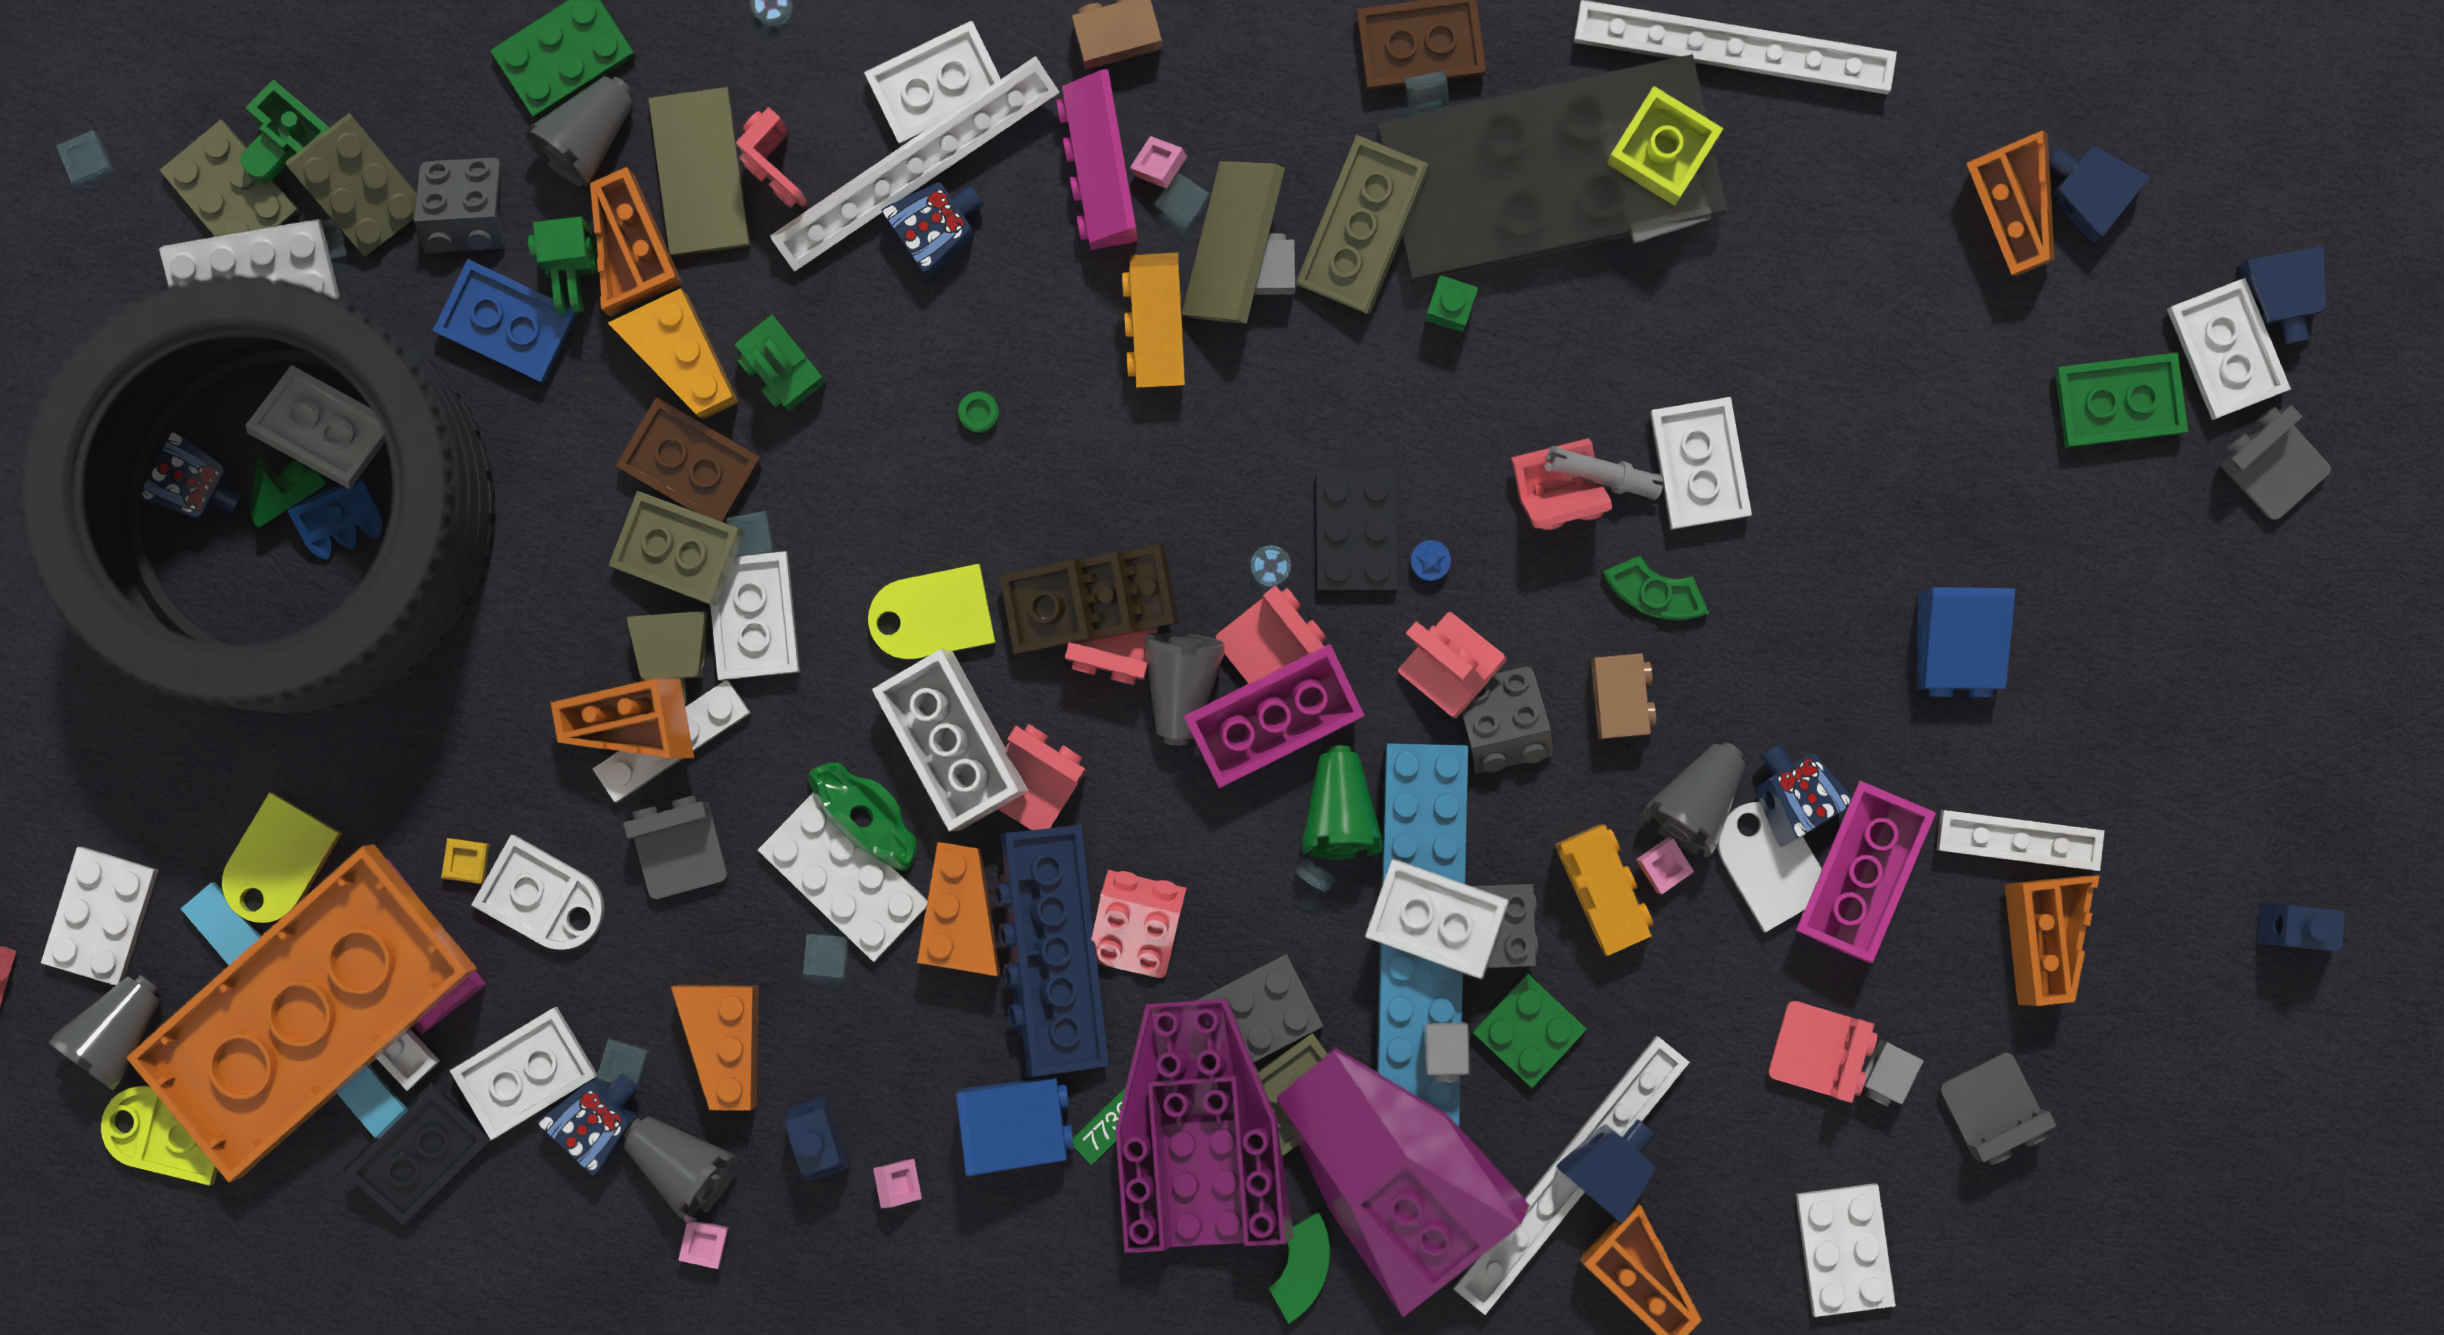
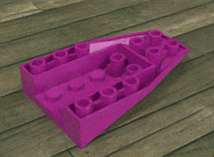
M1228 999L1146 1004L1116 1126L1125 1253L1165 1251L1170 1247L1231 1243H1244V1246L1285 1244L1294 1239L1277 1118Z
M1334 1048L1276 1097L1330 1212L1402 1317L1410 1313L1522 1225L1530 1204L1446 1113L1339 1049Z

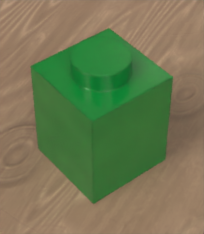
M1440 275L1425 320L1463 333L1478 287Z

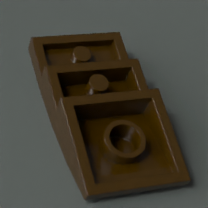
M1156 544L1125 552L1116 551L1080 560L1072 559L1000 575L1014 655L1068 646L1069 642L1078 644L1179 624L1165 544Z

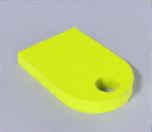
M980 564L894 581L878 592L869 609L868 624L874 641L883 651L899 659L915 660L926 658L940 649L955 652L996 643ZM887 612L896 613L901 621L899 630L892 635L883 634L878 627L880 617Z
M269 793L225 866L222 877V889L228 905L237 915L252 922L266 923L282 919L303 900L342 833L279 795ZM252 888L260 890L264 897L262 907L255 912L249 910L244 903L245 894Z
M149 1085L126 1089L109 1102L102 1117L101 1134L106 1148L114 1158L128 1166L206 1185H213L215 1183L218 1171L216 1166ZM121 1110L131 1113L134 1119L133 1128L128 1133L119 1131L115 1125V1117Z

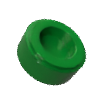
M972 392L966 395L960 402L958 414L960 421L968 430L975 433H983L992 429L997 423L999 408L994 398L985 392Z

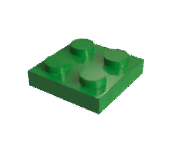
M1526 973L1472 1033L1524 1082L1533 1088L1587 1029Z

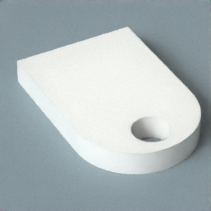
M1760 802L1740 805L1728 814L1717 844L1718 853L1762 931L1767 932L1805 910L1822 869L1803 836L1780 848ZM1744 813L1753 814L1759 822L1757 832L1750 837L1742 835L1737 828V821Z
M511 835L472 903V906L539 944L559 950L575 948L589 941L600 928L604 916L603 897L592 879L516 835ZM577 907L585 908L591 916L589 926L582 931L574 929L570 924V914Z

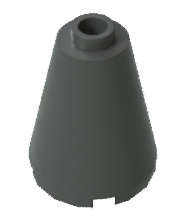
M602 77L531 125L524 133L525 138L537 155L542 150L551 160L547 165L556 173L578 187H581L583 184L586 187L595 176L634 104L630 97L633 92L618 77L613 79Z
M1170 632L1147 634L1144 645L1148 663L1156 734L1164 737V743L1187 745L1188 739H1194L1184 716L1208 704L1225 653V644L1219 639L1196 634H1188L1187 637H1174L1175 633Z
M1724 742L1722 745H1711L1648 802L1643 811L1647 822L1650 823L1654 818L1661 825L1657 832L1664 838H1673L1679 848L1694 855H1697L1700 849L1705 850L1704 857H1709L1716 849L1745 772L1746 763L1742 759L1744 754L1737 747L1727 742Z
M141 975L135 981L127 976L55 1033L48 1043L110 1089L114 1090L120 1084L130 1064L126 1057L138 1047L161 1001L154 996L159 989Z
M652 1117L634 1120L624 1133V1138L626 1139L624 1149L676 1215L686 1224L698 1220L692 1215L697 1210L702 1209L704 1212H707L712 1208L734 1177L728 1171L730 1165L738 1166L737 1157L730 1152Z

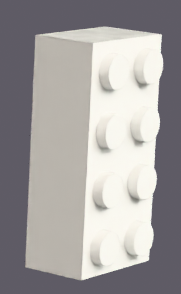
M940 649L872 689L949 831H961L1029 792L953 651Z

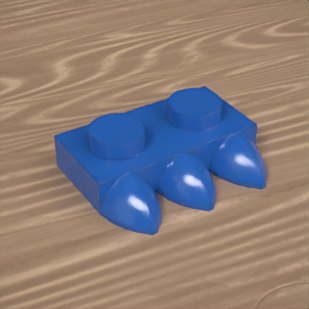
M363 475L357 479L351 489L340 484L301 500L288 509V513L307 548L316 556L326 560L329 559L331 554V535L341 545L354 549L357 541L355 525H358L367 535L377 539L380 538L382 532L381 509Z

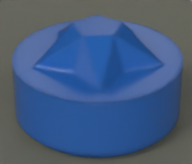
M1428 540L1420 543L1413 550L1410 565L1418 578L1424 581H1436L1448 572L1451 565V556L1448 549L1442 543Z

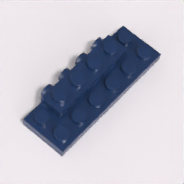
M1082 825L1000 834L1005 874L1000 875L1001 883L995 884L994 897L996 905L999 908L1003 907L1005 923L999 926V940L1003 948H1008L1010 964H1005L1003 968L1004 982L1007 988H1013L1014 1004L1008 1007V1020L1012 1029L1017 1028L1018 1036H1023L1027 1076L1034 1077L1107 1067L1109 1062L1095 942L1091 940L1093 922Z

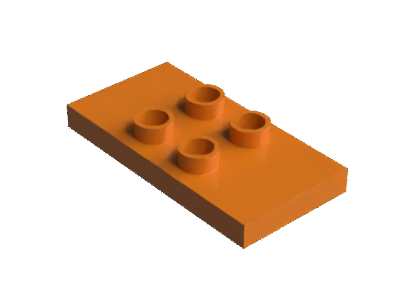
M374 844L363 846L126 1058L226 1180L232 1182L243 1177L475 972L477 967Z

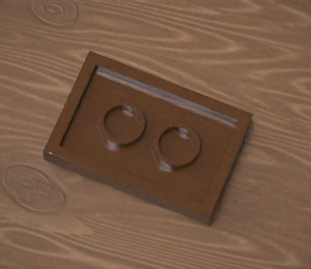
M1420 0L1357 9L1367 90L1486 74L1477 0Z
M656 397L616 467L693 512L724 523L762 458Z

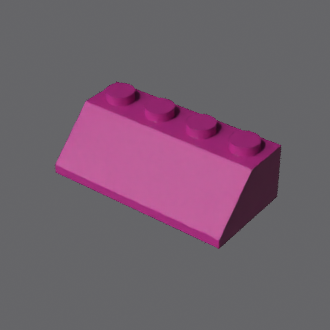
M1108 69L1100 70L1062 86L1064 98L1056 99L1060 123L1068 122L1071 137L1063 138L1067 162L1075 161L1078 176L1070 177L1074 201L1082 200L1084 215L1077 216L1081 240L1089 239L1091 250L1138 242Z
M1328 644L1185 715L1184 718L1218 787L1221 788L1363 717L1364 713L1332 646Z
M1859 781L1796 931L1866 963H1873L1936 812Z

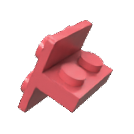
M1448 612L1436 626L1432 625L1429 630L1425 629L1417 621L1411 626L1406 634L1417 645V648L1401 665L1398 672L1452 718H1457L1502 667L1507 658L1452 612Z

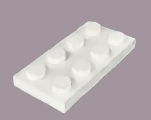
M321 219L166 245L159 249L168 286L176 283L184 286L188 284V280H206L218 275H222L227 279H231L232 275H244L245 277H256L258 275L267 276L273 282L279 278L292 283L303 284L317 292L327 293L338 299L340 297Z
M814 792L758 849L770 863L873 962L927 908L928 900L895 868L854 846L842 831L831 823L821 804L816 799Z

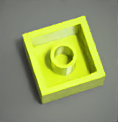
M1653 86L1611 153L1607 165L1675 206L1723 128Z

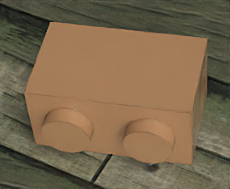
M1117 0V3L1102 7L1101 3H1093L1079 8V13L1072 15L1074 29L1086 70L1162 49V40L1151 0Z
M1643 653L1591 659L1598 740L1651 734L1650 726H1656V710L1654 702L1647 701L1646 686H1652V669L1650 662H1644Z

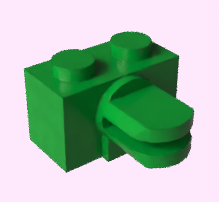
M273 79L246 107L247 112L253 122L260 128L261 133L240 155L241 165L251 180L261 184H268L287 166L286 161L330 127Z
M582 217L533 222L534 235H529L528 237L530 255L532 259H537L540 268L545 270L546 277L551 278L553 300L557 314H567L568 312L565 278H567L569 299L573 312H583L581 275L599 273L596 234Z
M773 315L769 316L735 343V346L741 352L736 357L737 361L750 377L756 372L766 383L760 390L775 408L782 403L788 411H791L826 383L825 379Z

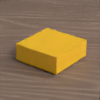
M447 838L441 878L483 884L490 844Z

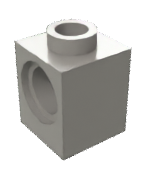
M1269 234L1257 279L1255 295L1294 294V240H1286L1285 234Z
M1465 1022L1424 1023L1425 1073L1427 1075H1435V1082H1459V1074H1469L1468 1024Z
M1880 1040L1864 1071L1866 1073L1864 1087L1869 1089L1866 1096L1887 1107L1891 1100L1903 1104L1923 1060Z

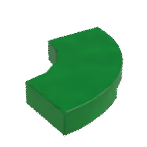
M1641 556L1602 572L1607 583L1618 597L1627 605L1645 615L1663 620L1678 621L1709 614L1693 577L1678 580L1662 577L1649 569Z
M1319 1211L1292 1226L1294 1239L1287 1242L1289 1247L1288 1262L1281 1276L1269 1286V1290L1288 1324L1303 1314L1314 1302L1327 1275L1330 1256L1329 1240Z

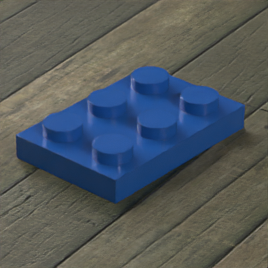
M467 259L433 331L544 384L578 312L574 313L572 308L568 306L567 314L558 315L552 298Z

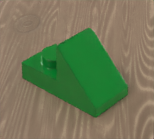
M259 455L248 502L255 525L258 528L325 486L326 482L323 474L299 461H295L288 465L282 474L277 476Z

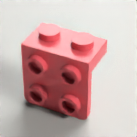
M769 107L763 114L758 111L745 123L743 130L746 132L736 142L742 152L739 159L760 181L768 177L771 180L768 185L787 206L791 208L796 203L804 209L809 203L803 193L766 160L789 132L781 118Z
M1589 438L1558 446L1561 449L1595 458L1592 442ZM1549 448L1511 457L1519 499L1533 527L1552 530L1561 527L1566 521L1578 518L1582 520L1599 518L1603 515V512L1612 509L1611 499L1601 484L1547 471L1545 463H1553L1552 461L1545 460Z
M1275 585L1263 595L1260 601L1216 635V639L1223 641V644H1225L1224 654L1248 684L1324 647L1322 642L1327 639L1313 620L1306 624L1297 613V610L1302 606L1288 588L1281 592Z
M1158 628L1078 644L1069 642L1065 659L1073 662V670L1095 675L1096 669L1112 672V680L1134 685L1136 679L1145 681L1148 670L1144 645L1146 635L1157 633Z
M1028 724L1025 730L1015 726L1008 737L1009 743L1006 746V750L1029 792L998 810L1030 830L1049 829L1087 770L1079 765L1083 759L1081 756L1063 745L1059 752L1045 744L1049 736Z
M1108 870L1091 939L1095 942L1097 964L1157 978L1164 977L1168 970L1186 888L1176 886L1174 883L1165 880L1155 881L1138 877L1127 871L1116 872Z
M1791 1001L1787 1004L1768 1074L1773 1079L1852 1103L1854 1095L1860 1096L1864 1087L1866 1073L1861 1070L1865 1056L1871 1057L1876 1045L1877 1033L1872 1032L1874 1024L1801 1002Z

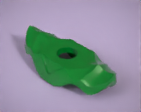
M826 763L810 770L807 780L831 823L842 831L857 848L898 871H907L915 858L916 839L904 826L900 808L894 797L879 783L871 779L856 777L839 763ZM857 808L865 810L871 817V824L868 827H859L850 818V812Z

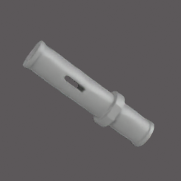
M1558 446L1549 448L1545 457L1546 461L1553 462L1552 464L1545 463L1547 471L1608 486L1615 493L1622 494L1627 491L1656 500L1663 489V485L1655 484V482H1663L1662 475L1634 469L1630 463L1624 461L1616 464L1561 449Z

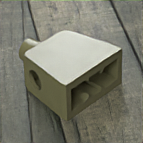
M701 611L627 617L642 681L655 678H680L684 703H687L685 680L702 679L704 677L710 614Z

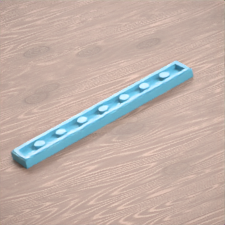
M211 882L181 908L228 965L261 937L248 920L240 917L230 908L222 889L216 882ZM370 1064L337 1093L374 1138L406 1108Z

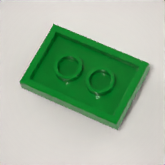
M568 0L490 50L535 120L636 56L601 0Z
M2178 353L2062 366L2055 369L2065 448L2179 435L2188 432Z

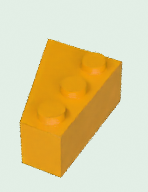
M1178 253L1130 255V272L1122 273L1123 297H1131L1132 312L1125 313L1126 337L1134 336V352H1127L1128 376H1136V388L1185 385Z
M681 288L608 323L702 420L739 403L688 295Z
M1597 825L1554 844L1604 955H1611L1652 936L1648 927L1654 925L1646 905L1644 903L1639 905L1633 892L1637 888L1636 882L1628 866H1622L1617 854L1621 850L1611 829L1607 830L1606 825Z

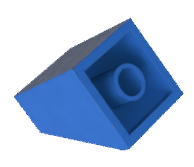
M1933 587L1918 593L1917 689H1928L1929 697H1954V690H1969V697L1993 698L1994 690L2006 689L2015 600L2014 588Z
M1058 1076L962 1088L956 1093L966 1176L1063 1161L1068 1158L1067 1150L1074 1149L1072 1125L1064 1126L1062 1111L1069 1109L1067 1085H1059Z

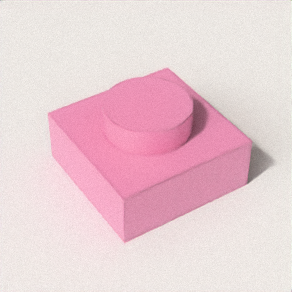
M1150 136L1130 169L1135 177L1167 189L1187 158V155L1183 148Z
M1667 837L1636 859L1652 887L1659 894L1665 893L1694 872L1675 840Z
M914 1159L873 1168L881 1208L894 1207L922 1199Z
M697 1220L693 1223H687L679 1261L719 1269L729 1227Z

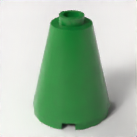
M1349 746L1328 747L1327 753L1320 755L1302 840V853L1307 854L1311 851L1312 857L1321 859L1356 858L1355 852L1367 849V856L1382 852L1383 840L1360 756L1357 753L1351 752V747Z

